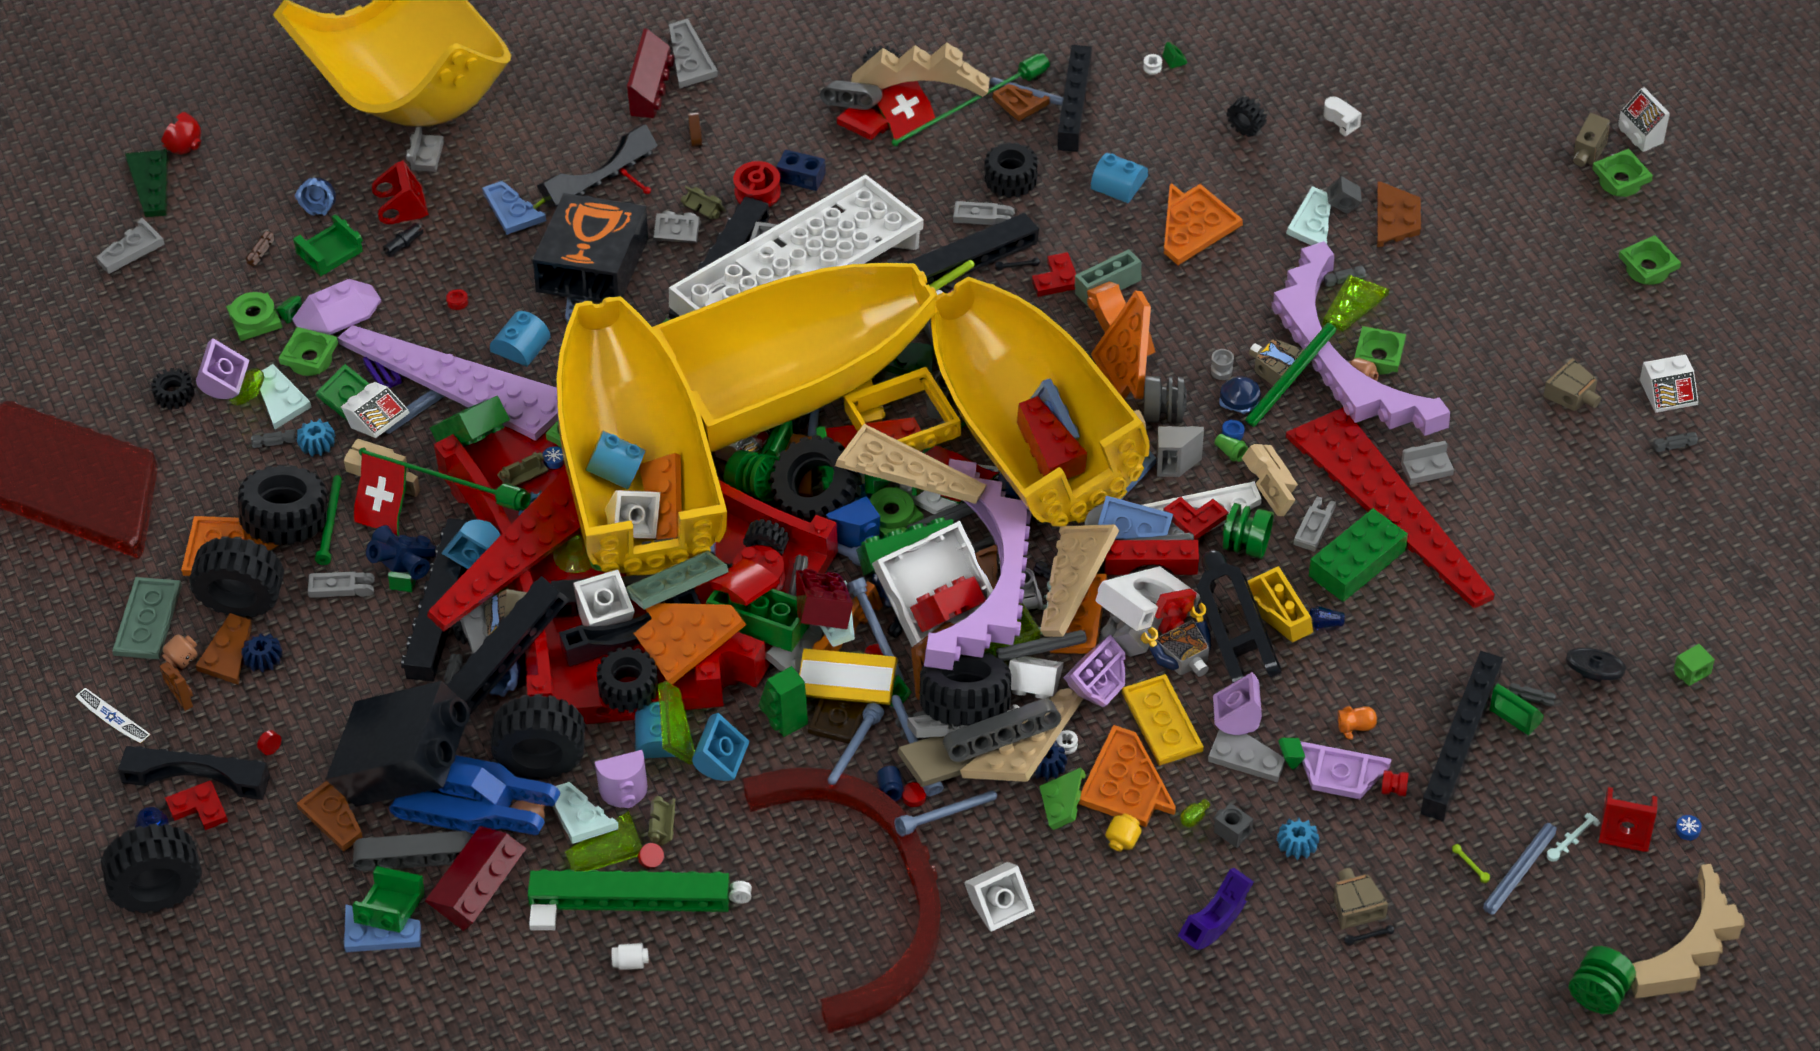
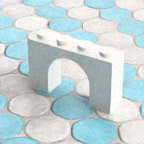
M1159 566L1103 581L1098 588V595L1095 601L1138 631L1151 627L1159 608L1152 602L1157 603L1160 594L1190 589V587ZM1198 593L1193 602V606L1195 609L1200 599V595Z

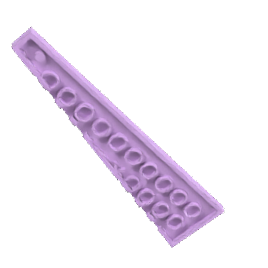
M354 325L337 337L340 345L364 357L367 356L368 359L376 361L468 408L498 395L510 418L509 421L503 424L535 441L558 420L556 387Z

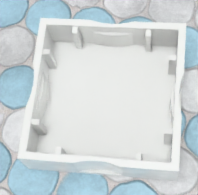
M960 521L872 563L912 647L941 625L939 624L923 633L921 632L910 609L911 606L918 603L916 598L927 593L932 596L935 594V589L945 584L949 588L953 586L952 581L962 576L965 579L975 576L986 600L993 591L987 576L976 560L975 551ZM982 604L945 622H951L955 625L975 612Z

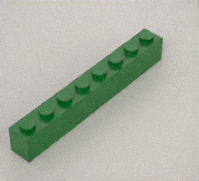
M541 869L539 871H530L528 900L530 909L531 904H556L557 910L729 912L730 879L729 873L623 872L621 870L603 872L597 870L549 871Z

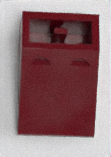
M812 569L796 570L797 614L800 622L848 629L853 601L842 576L834 572H827L826 574L817 573Z

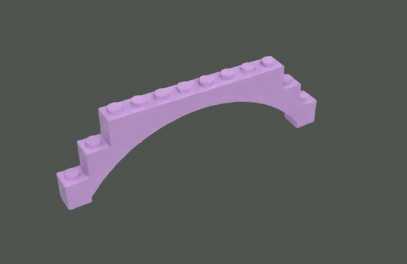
M1325 241L1302 248L1299 267L1288 270L1287 280L1285 281L1286 288L1274 292L1272 309L1276 315H1279L1283 326L1289 329L1293 340L1299 343L1302 349H1305L1322 329L1317 317L1315 301L1321 283L1324 280V275L1333 271L1334 254ZM1329 341L1311 360L1315 371L1321 374L1324 384L1331 388L1335 399L1340 401L1346 415H1350L1355 423L1378 415L1380 420L1385 422L1389 429L1413 422L1415 427L1419 428L1424 436L1449 428L1450 411L1440 397L1431 399L1412 395L1373 380L1348 363Z
M949 459L948 466L987 485L976 504L964 502L980 517L991 533L998 549L1001 575L988 599L975 612L947 629L928 634L924 666L953 670L954 661H959L960 654L983 658L984 649H989L990 642L1013 645L1014 637L1020 635L1021 622H1017V619L1021 620L1023 606L1018 604L1023 602L1024 589H1020V587H1024L1026 573L1021 572L1026 570L1027 558L1023 557V555L1027 556L1029 542L1024 540L1029 538L1030 526H1026V524H1030L1031 512L1027 510V506L1022 500L1005 498V492L1001 491L1002 482L980 479V473L976 472L977 463Z

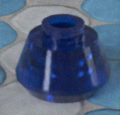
M146 807L139 812L135 827H147L149 824H157L158 826L163 824L169 825L167 816L159 809Z

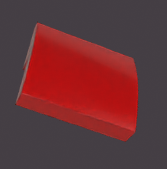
M848 108L837 117V125L869 140H872L879 132L884 134L889 129V121L885 119L881 112L873 108L868 110Z
M742 559L730 567L728 573L710 581L712 589L728 593L731 602L746 606L780 583L779 579L769 570L747 559Z

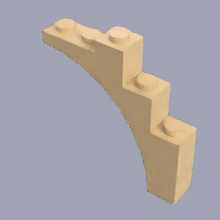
M946 42L932 55H929L916 45L900 58L882 48L852 74L851 82L876 85L882 90L903 82L939 81L966 88L984 97L988 93L990 78L970 66L967 62H964L962 60L963 53Z
M1711 864L1701 865L1697 879L1701 893V913L1694 928L1680 943L1669 951L1652 959L1632 963L1636 970V978L1631 985L1635 998L1695 990L1697 980L1700 979L1699 967L1717 964L1719 955L1722 954L1721 941L1739 939L1741 929L1744 928L1743 915L1738 913L1735 904L1727 905L1726 896L1721 894L1719 888V876L1717 873H1714Z

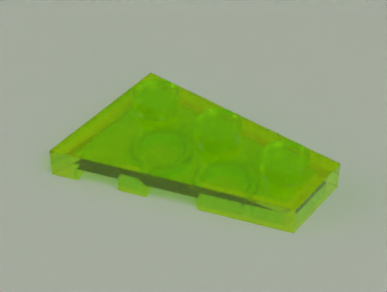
M1348 275L1323 318V325L1331 323L1337 330L1345 331L1389 295V289Z
M664 681L658 684L662 746L665 751L690 765L693 764L692 758L695 749L681 693L677 687Z
M629 811L615 819L618 822V830L583 840L565 851L570 869L573 871L595 870L638 857V852L642 845Z

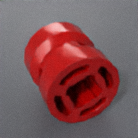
M1384 770L1381 794L1389 795L1393 792L1398 796L1406 797L1408 773L1400 772L1399 774H1393L1390 770Z

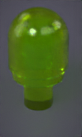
M1204 798L1198 804L1194 802L1188 805L1180 814L1181 823L1185 827L1197 825L1204 818V811L1211 806L1208 800Z

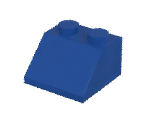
M867 496L826 514L827 519L837 522V540L841 545L857 548L862 546L861 542L866 541L865 539L879 536L880 515Z

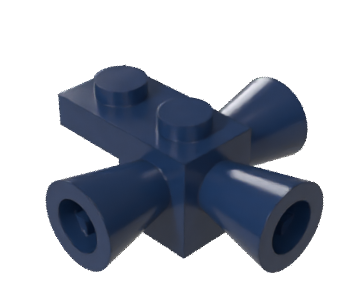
M383 525L374 531L372 541L368 543L366 548V556L371 563L382 562L392 572H408L412 579L418 580L423 578L430 568L429 562L419 556L435 557L436 547L425 536L408 537L400 535L396 537L389 526Z

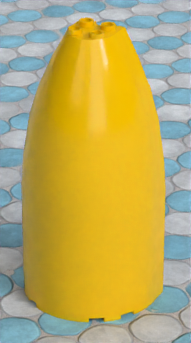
M851 264L813 270L762 284L652 328L660 335L676 358L700 412L710 451L714 452L813 412L839 399L873 378L896 359L919 334L931 317L937 313V293L934 287H930L929 284L926 285V275L918 269L916 264Z
M966 277L954 285L952 292L938 294L936 299L937 313L931 317V329L940 372L960 415L974 438L1033 516L1042 523H1051L1052 526H1066L1068 522L1072 521L1082 523L1094 507L1104 504L1106 496L1121 499L1127 493L1126 488L1132 481H1137L1144 470L1142 464L1145 457L1149 456V439L1143 422L1085 350L1039 308L1019 296L989 283ZM1050 378L1058 388L1059 396L1063 404L1067 406L1073 424L1079 430L1080 438L1077 440L1078 443L1088 453L1085 472L1069 479L1066 478L1065 473L1060 467L1044 477L1043 474H1040L1036 459L1030 453L1029 444L1025 442L1017 425L1019 403L1029 400L1042 381Z
M621 296L607 297L600 304H593L592 301L576 303L566 327L559 354L556 378L558 425L563 459L589 560L593 565L597 564L605 573L619 570V573H625L627 576L652 575L706 551L711 552L710 547L715 542L719 543L726 531L727 509L700 412L676 358L660 335ZM602 431L616 435L629 443L645 449L641 464L672 453H677L681 456L682 511L678 512L677 539L654 542L657 538H634L632 520L608 524L604 509L616 490H645L639 468L628 489L586 471ZM651 541L649 544L641 545L642 542Z

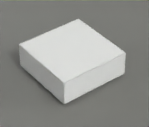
M531 904L530 930H555L556 904Z

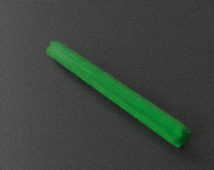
M1327 323L1251 411L1245 420L1250 426L1255 427L1329 341L1336 332L1335 326Z

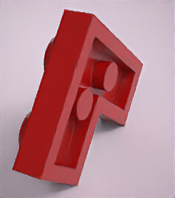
M1068 252L1047 256V263L1051 272L1032 276V283L1038 297L1075 290V275L1077 274Z
M1180 496L1163 508V511L1173 514L1172 522L1184 533H1192L1194 535V540H1197L1225 521L1229 514L1214 499L1195 510Z
M1191 588L1160 594L1156 603L1159 608L1155 617L1157 619L1163 618L1158 628L1162 634L1185 624L1184 621L1188 612L1192 609L1197 595Z
M211 780L165 797L174 821L198 813L205 830L228 822Z

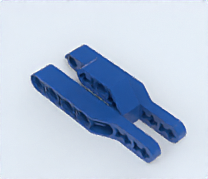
M455 755V760L451 765L445 785L438 790L446 794L476 799L478 801L427 791L395 798L389 810L395 817L402 820L457 831H467L472 834L475 833L479 826L493 830L505 829L538 835L545 823L544 819L531 811L510 808L511 802L514 799L545 806H554L561 793L552 784L515 777L500 763Z

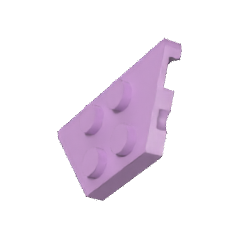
M1301 742L1306 757L1302 763L1311 789L1315 791L1361 799L1383 776L1384 770H1388L1391 765V759Z

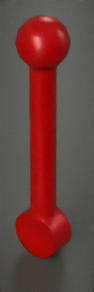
M624 168L619 170L623 176H626L640 187L644 194L649 195L651 193L650 187H645L627 173Z

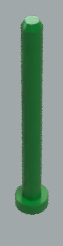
M335 475L332 480L327 507V520L324 524L320 551L315 554V562L320 565H328L331 562L332 556L329 553L342 482V478L339 475Z

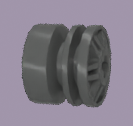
M1145 375V422L1159 423L1161 413H1166L1167 423H1171V414L1176 413V423H1182L1187 400L1184 377L1178 376L1177 386H1172V376H1169L1167 385L1162 386L1160 376Z

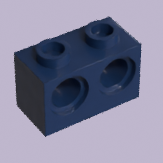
M786 149L776 166L780 174V182L815 191L818 190L826 174L824 158Z

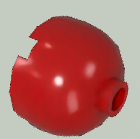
M182 112L175 117L178 119L175 125L173 123L169 124L161 139V142L164 143L162 147L179 155L197 150L202 142L200 140L201 127L198 121L187 112Z

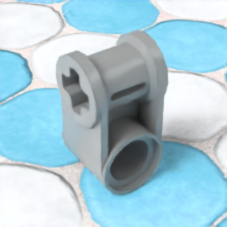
M1026 568L1025 571L1021 572L1026 573L1024 587H1020V589H1024L1023 602L1018 605L1023 606L1022 613L1025 610L1036 608L1043 610L1042 597L1034 573Z

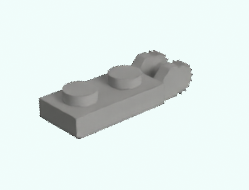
M956 201L953 222L995 225L1012 218L1015 210L1009 205Z
M1317 496L1301 523L1293 545L1315 552L1331 520L1336 502L1330 501L1324 511L1320 509L1322 497Z
M356 572L309 574L308 596L309 598L355 596V594L360 597L371 596L374 594V588L369 584L374 582L375 576L372 573Z

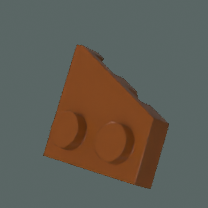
M1011 84L998 89L992 95V99L1018 122L1050 104L1048 96L1044 95L1043 98L1033 96V91L1020 89Z
M169 662L161 664L159 668L163 680L184 711L192 708L191 697H193V692L189 685L186 684L184 677Z

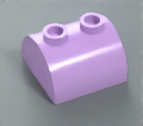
M212 338L207 344L196 378L197 386L205 394L214 398H234L240 392L249 360Z
M1253 672L1213 695L1215 725L1221 731L1231 735H1243L1254 732L1259 727L1262 718L1260 686Z
M642 750L595 762L599 792L606 803L614 807L631 808L644 798L648 784Z

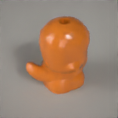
M1346 706L1343 710H1338L1339 731L1349 740L1353 739V730L1369 731L1377 724L1376 712L1369 706L1354 709L1351 706Z

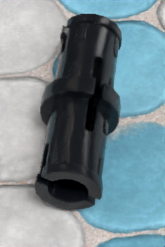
M415 222L404 232L397 233L393 240L382 247L383 251L387 249L384 253L388 257H392L402 248L409 247L410 242L424 233L423 229L419 231L422 227Z

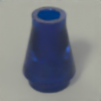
M1320 606L1310 608L1309 614L1312 619V626L1315 629L1344 625V612H1337Z

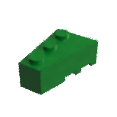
M792 666L767 679L758 704L768 717L771 727L775 731L778 730L783 737L808 724L805 681Z

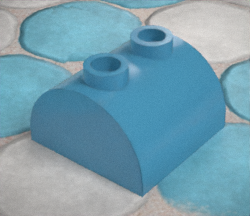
M1105 153L1094 170L1091 189L1129 204L1147 179L1148 169L1133 161L1123 159L1114 154Z
M517 311L490 343V352L528 367L551 338L550 332L544 322L537 316L526 311Z
M602 431L586 471L628 489L641 464L645 449L629 443L616 435Z
M468 521L444 548L442 554L469 569L501 534L488 521Z
M652 702L648 706L643 705L644 709L636 711L635 751L642 750L644 758L684 756L683 713L679 707L667 702Z
M715 713L708 718L692 762L699 772L709 778L720 781L734 780L750 741L719 713Z

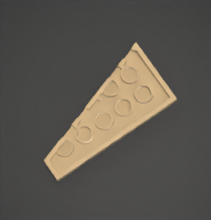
M863 424L835 464L836 467L974 504L980 499L987 486L866 424Z
M1115 524L1060 526L1059 533L1061 538L1056 544L1058 554L1053 560L1049 581L1051 591L1047 593L1046 597L1048 607L1044 610L1040 629L1044 637L1064 636L1119 532Z
M1060 689L1054 696L1049 698L1053 701L1061 715V722L1057 727L978 755L960 770L962 778L1028 782L1084 698L1079 697L1072 689Z

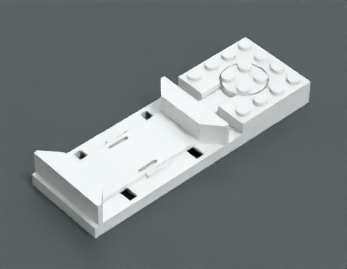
M865 174L669 287V307L682 316L753 287L781 278L822 268L864 264L891 247L916 250L919 248L920 230L923 229L924 219ZM834 205H837L841 209H843L844 212L841 213L838 209L832 207ZM779 238L786 246L781 248L774 240Z

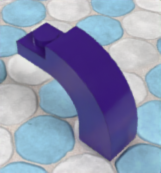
M1230 869L1214 898L1203 910L1188 916L1178 937L1196 950L1211 945L1237 918L1247 902L1244 899L1254 881L1237 869Z

